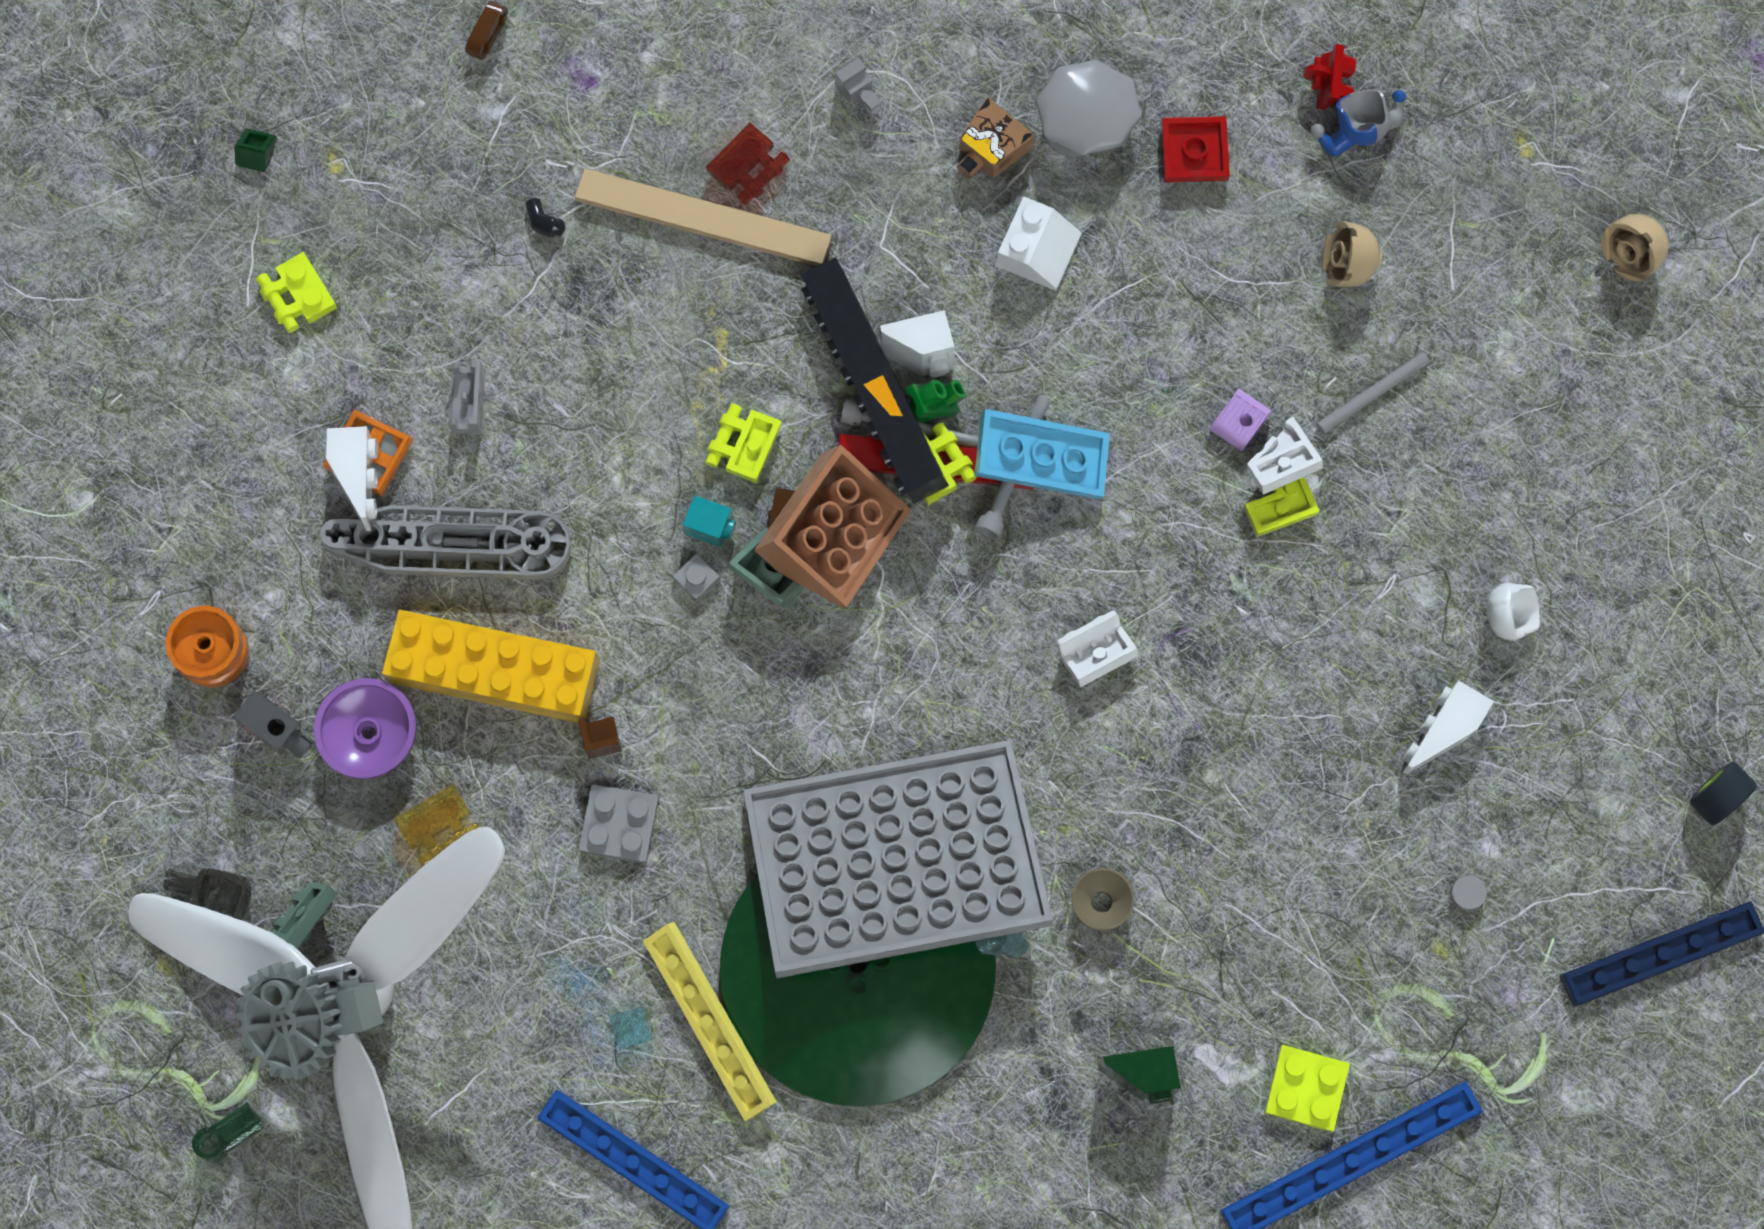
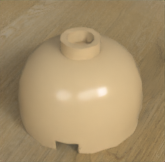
M1629 214L1614 221L1602 233L1601 247L1606 261L1611 258L1620 267L1613 269L1617 274L1628 280L1642 281L1648 276L1653 275L1665 262L1669 250V241L1663 227L1655 219L1644 214Z
M1337 222L1332 226L1337 227L1333 235L1327 234L1322 250V271L1329 270L1330 278L1325 280L1327 284L1334 287L1351 288L1362 285L1373 276L1376 269L1381 265L1382 252L1379 248V243L1374 233L1368 228L1353 222Z

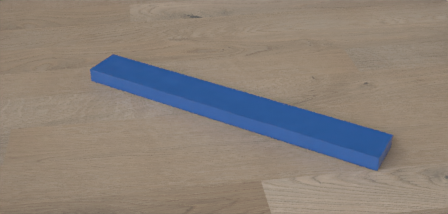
M1464 1081L1219 1211L1229 1229H1263L1479 1115L1483 1110L1467 1081Z

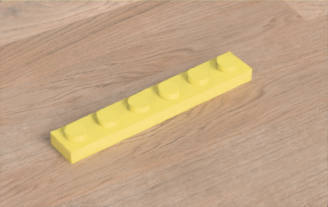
M675 922L666 924L643 941L744 1121L751 1120L777 1103Z

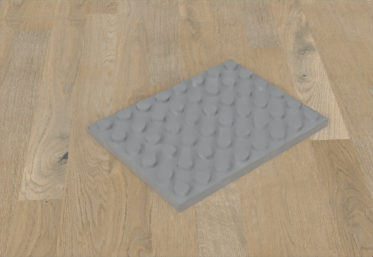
M1011 740L744 790L776 978L1053 926Z

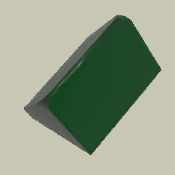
M245 129L234 146L235 164L239 167L265 172L269 165L277 136Z

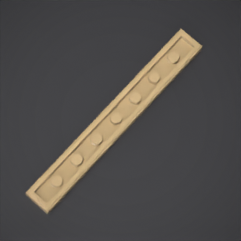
M584 168L575 194L577 202L813 266H819L825 262L832 240L831 234Z

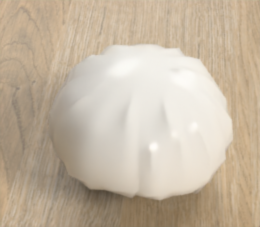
M1507 582L1500 584L1491 592L1486 606L1487 619L1495 635L1505 640L1515 641L1538 630L1540 625L1539 603L1534 587Z

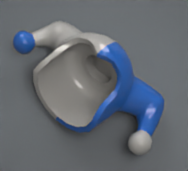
M1363 90L1351 93L1336 103L1339 130L1333 137L1324 133V127L1321 124H1314L1311 127L1310 133L1318 139L1324 151L1331 157L1342 154L1354 144L1359 146L1373 145L1379 142L1387 134L1388 130L1398 127L1403 122V102L1406 100V93L1402 90L1393 92L1392 99L1394 103L1389 111L1385 97L1380 90Z

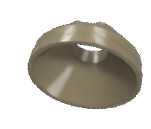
M1109 868L1090 870L1078 879L1073 888V911L1077 918L1090 929L1097 931L1116 929L1129 918L1133 911L1134 892L1132 886L1121 873ZM1105 893L1111 898L1112 906L1108 911L1098 912L1092 907L1091 900L1095 894Z

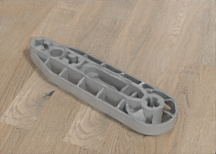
M389 505L377 508V517L391 513L403 514L402 521L372 519L371 531L366 532L358 516L354 514L327 521L322 526L320 532L322 544L332 555L386 574L537 580L549 578L560 572L569 561L572 550L570 535L563 522L554 515L541 511ZM410 514L437 515L436 522L410 521ZM443 515L470 516L469 524L443 523ZM476 516L503 517L502 525L476 524ZM509 518H516L512 522V524L509 525ZM552 521L556 525L549 535L545 527ZM526 522H528L530 526L529 529H527L525 525ZM339 533H343L345 537H339L338 542L334 543L332 539L338 538ZM371 533L379 534V538L374 544H364L367 535ZM409 535L410 539L405 541V545H400L399 541H404L405 536ZM444 536L490 537L489 541H479L478 538L468 539ZM500 539H504V549H498ZM542 540L543 544L539 545L538 550H533L532 546H536L537 541ZM553 542L567 543L565 550H554ZM443 545L444 547L461 546L471 548H478V546H490V550L443 548ZM374 558L399 559V567L382 566L373 561ZM407 559L433 560V568L406 567ZM440 560L466 561V569L439 568ZM547 561L551 566L549 569L545 565ZM473 562L500 563L499 571L472 570ZM506 563H510L515 571H506Z

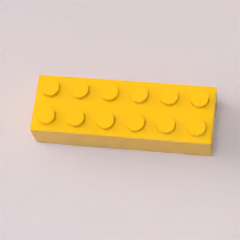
M399 610L382 675L391 684L579 723L578 719H586L600 659L594 650Z

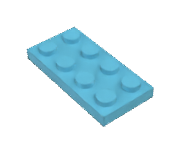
M984 409L981 412L974 476L1099 500L1104 497L1110 433Z

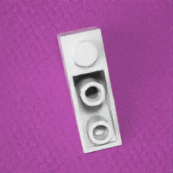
M367 426L328 428L326 444L327 462L366 532L371 531L372 519L377 518L376 499H372V489L377 488L378 485L376 468H372V459L378 457L376 438H371Z
M1459 680L1452 689L1446 686L1436 702L1441 708L1435 717L1429 714L1419 731L1424 734L1419 745L1412 743L1402 759L1408 763L1403 773H1411L1470 738L1478 730L1494 701Z

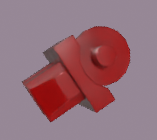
M1335 44L1332 51L1323 53L1321 57H1315L1314 64L1304 68V78L1312 82L1311 88L1313 90H1318L1316 108L1326 110L1332 104L1336 105L1341 98L1354 93L1352 86L1342 84L1341 81L1342 77L1350 78L1354 75L1357 59L1344 54L1345 46Z

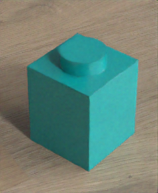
M694 495L682 527L685 535L722 548L724 540L731 539L736 527V521L733 520L731 508Z

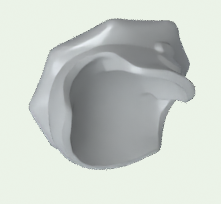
M1096 59L1058 67L1036 99L1044 137L1057 152L1069 157H1080L1121 147L1142 117L1133 79Z

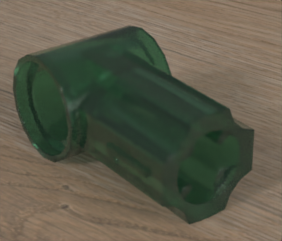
M247 1102L211 1127L200 1129L192 1139V1148L194 1153L204 1161L218 1163L226 1158L230 1151L265 1129V1127ZM210 1137H218L219 1146L217 1150L211 1154H205L203 1151L205 1141Z

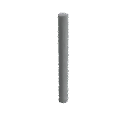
M1424 352L1420 353L1316 423L1317 428L1322 434H1325L1429 364V358Z

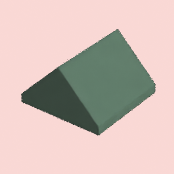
M765 528L728 562L727 567L779 607L789 609L804 589V586L779 573L754 551L768 531V528Z

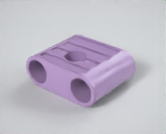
M1238 389L1214 421L1210 431L1243 452L1268 419L1272 410L1241 389Z

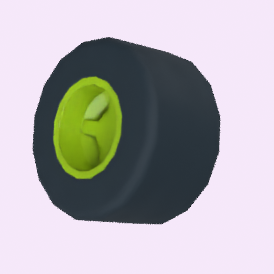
M1733 761L1721 768L1706 781L1691 797L1690 804L1711 826H1714L1742 805L1755 791L1757 784Z

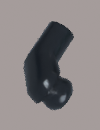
M533 198L526 201L525 204L531 228L536 233L552 238L563 235L566 228L565 222L560 218L544 214L541 199Z

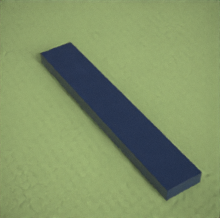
M1752 901L1563 973L1560 975V978L1573 1007H1577L1763 935L1764 928Z

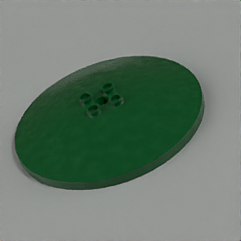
M757 873L738 899L728 920L720 955L721 990L728 1016L746 1049L761 1068L775 1080L794 1092L827 1104L845 1107L884 1105L908 1098L932 1086L946 1076L971 1049L983 1028L993 999L996 980L994 941L992 937L868 961L867 968L860 973H854L848 968V965L776 978Z

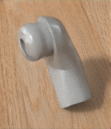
M346 960L310 969L311 974L318 973L317 984L332 981L338 983L352 978H358L359 983H361L364 978V972L361 967Z

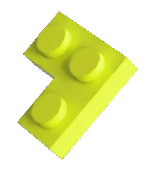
M1305 477L1272 491L1273 494L1246 503L1244 506L1256 537L1311 518L1319 513V508Z

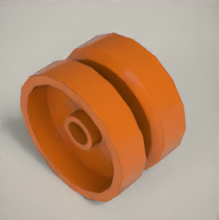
M208 605L191 607L179 614L169 626L165 639L167 656L173 666L192 683L206 688L225 686L237 679L245 669L250 654L248 638L242 628L226 612L220 608Z

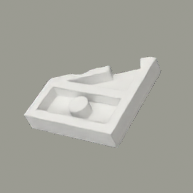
M1291 417L1285 422V429L1277 438L1272 436L1265 444L1264 449L1257 453L1247 463L1249 474L1262 494H1266L1323 469V460L1294 417Z

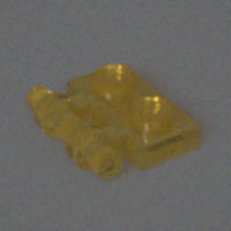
M451 784L394 819L412 850L422 844H425L429 850L418 857L422 867L464 834L479 828L477 822L466 829L460 821L472 814L454 784ZM451 827L455 836L438 845L434 837Z

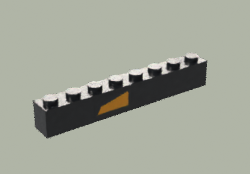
M835 257L801 274L806 284L801 290L809 306L815 304L819 311L814 317L821 331L825 332L828 330L832 338L827 341V344L834 358L838 359L841 357L845 365L840 368V371L847 385L851 386L854 384L858 392L853 398L861 413L868 412L871 421L866 423L874 441L881 439L884 449L879 452L887 468L889 469L894 466L898 476L893 478V481L900 495L904 496L907 494L912 503L915 504L948 487L949 484L837 258Z

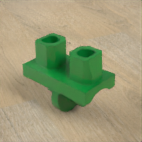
M931 380L926 384H911L905 388L907 394L912 397L910 407L918 422H927L933 417H954L961 412L957 403L966 398V393L959 380H951L948 383Z

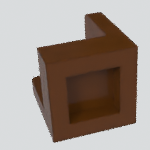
M614 716L589 723L586 722L585 718L578 719L585 752L589 760L622 752Z

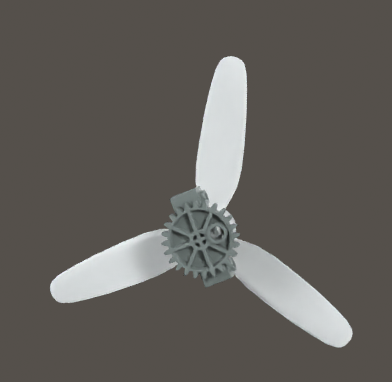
M479 827L450 844L424 865L369 918L356 935L344 959L361 967L364 972V978L361 983H359L358 978H352L338 983L332 981L317 984L318 973L311 974L310 971L315 966L295 946L287 943L272 932L207 908L149 893L135 895L129 905V921L142 937L188 967L245 996L236 1000V1003L241 1008H238L239 1013L235 1014V1018L241 1020L242 1025L236 1030L238 1033H244L245 1040H243L241 1045L247 1046V1050H252L249 1058L252 1059L257 1056L260 1058L258 1067L260 1070L270 1066V1076L272 1077L281 1073L282 1080L292 1077L295 1080H299L319 1072L320 1068L329 1064L327 1058L333 1056V1079L337 1107L353 1181L369 1229H412L404 1170L384 1093L375 1067L357 1033L383 1024L382 1015L387 1011L394 997V983L407 978L430 958L465 917L499 870L504 858V845L499 835L488 827Z

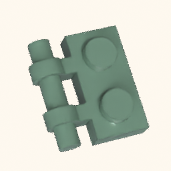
M308 882L302 892L297 891L291 899L293 904L283 917L279 916L273 924L275 928L272 933L296 948L302 946L311 937L312 928L317 921L331 910L333 906L332 901L338 893L329 885Z

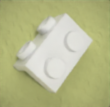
M1114 610L1105 615L1098 616L1092 622L1075 631L1067 633L1056 642L1062 662L1080 687L1139 656L1137 647L1121 627L1119 616Z

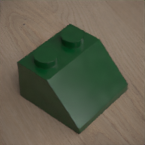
M1174 1046L1103 1056L1099 1063L1101 1072L1138 1099H1149L1150 1104L1169 1102L1170 1099L1174 1098L1173 1095L1181 1088Z

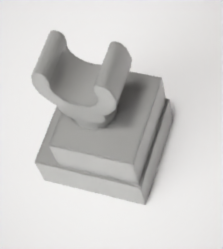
M859 57L835 72V86L849 103L859 98V101L870 117L881 111L879 106L882 103L871 91L873 80L866 72V66Z

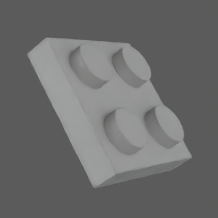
M592 784L579 852L647 864L659 795Z

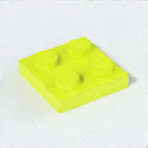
M1281 1045L1264 1114L1334 1132L1350 1063Z

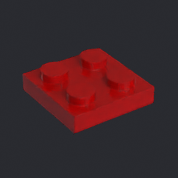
M1226 116L1162 118L1164 183L1229 181L1230 170Z

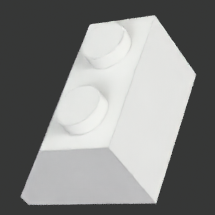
M1023 196L998 251L997 267L1057 291L1082 233L1054 208Z
M945 310L880 326V345L886 357L920 376L930 375L931 377H939L953 369L955 346Z

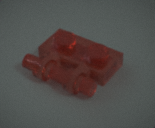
M749 122L706 166V171L728 191H731L740 183L745 189L737 198L742 204L747 205L753 198L757 199L764 192L763 188L773 178L777 179L784 172L783 167L790 161V158L782 151L774 159L768 155L774 148L773 142ZM759 163L764 169L753 179L748 173Z

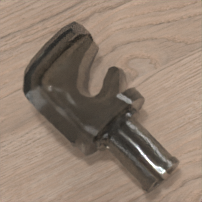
M203 868L197 876L178 872L174 869H169L166 873V876L171 877V880L164 879V890L190 895L193 905L203 908L208 906L209 910L221 914V901L227 897L229 901L227 914L239 920L245 917L252 896V887L247 877L215 868Z

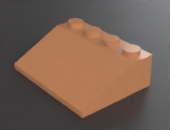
M840 444L819 456L754 551L782 575L844 609L849 605L911 512V509Z

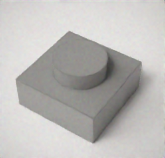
M695 554L673 575V580L696 602L721 580L720 576L698 554Z

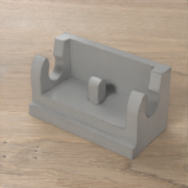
M457 361L453 363L449 434L482 435L485 370L481 361H471L470 367L460 366V363Z

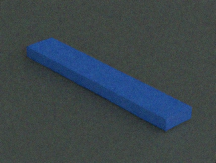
M557 1089L537 1117L538 1120L700 1229H716L730 1208V1205Z

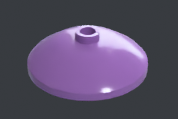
M372 678L356 679L338 686L323 700L314 721V739L321 757L336 772L354 779H374L392 772L403 763L411 752L417 732L415 713L405 695L390 683ZM367 729H374L375 734L372 738H364V732Z

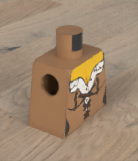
M987 97L960 138L959 150L965 157L957 165V169L968 179H971L980 169L989 176L996 177L1033 148L1034 134Z

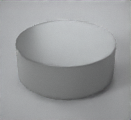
M1471 875L1460 877L1453 883L1450 890L1453 904L1463 911H1473L1479 908L1484 903L1487 895L1484 883L1479 878Z

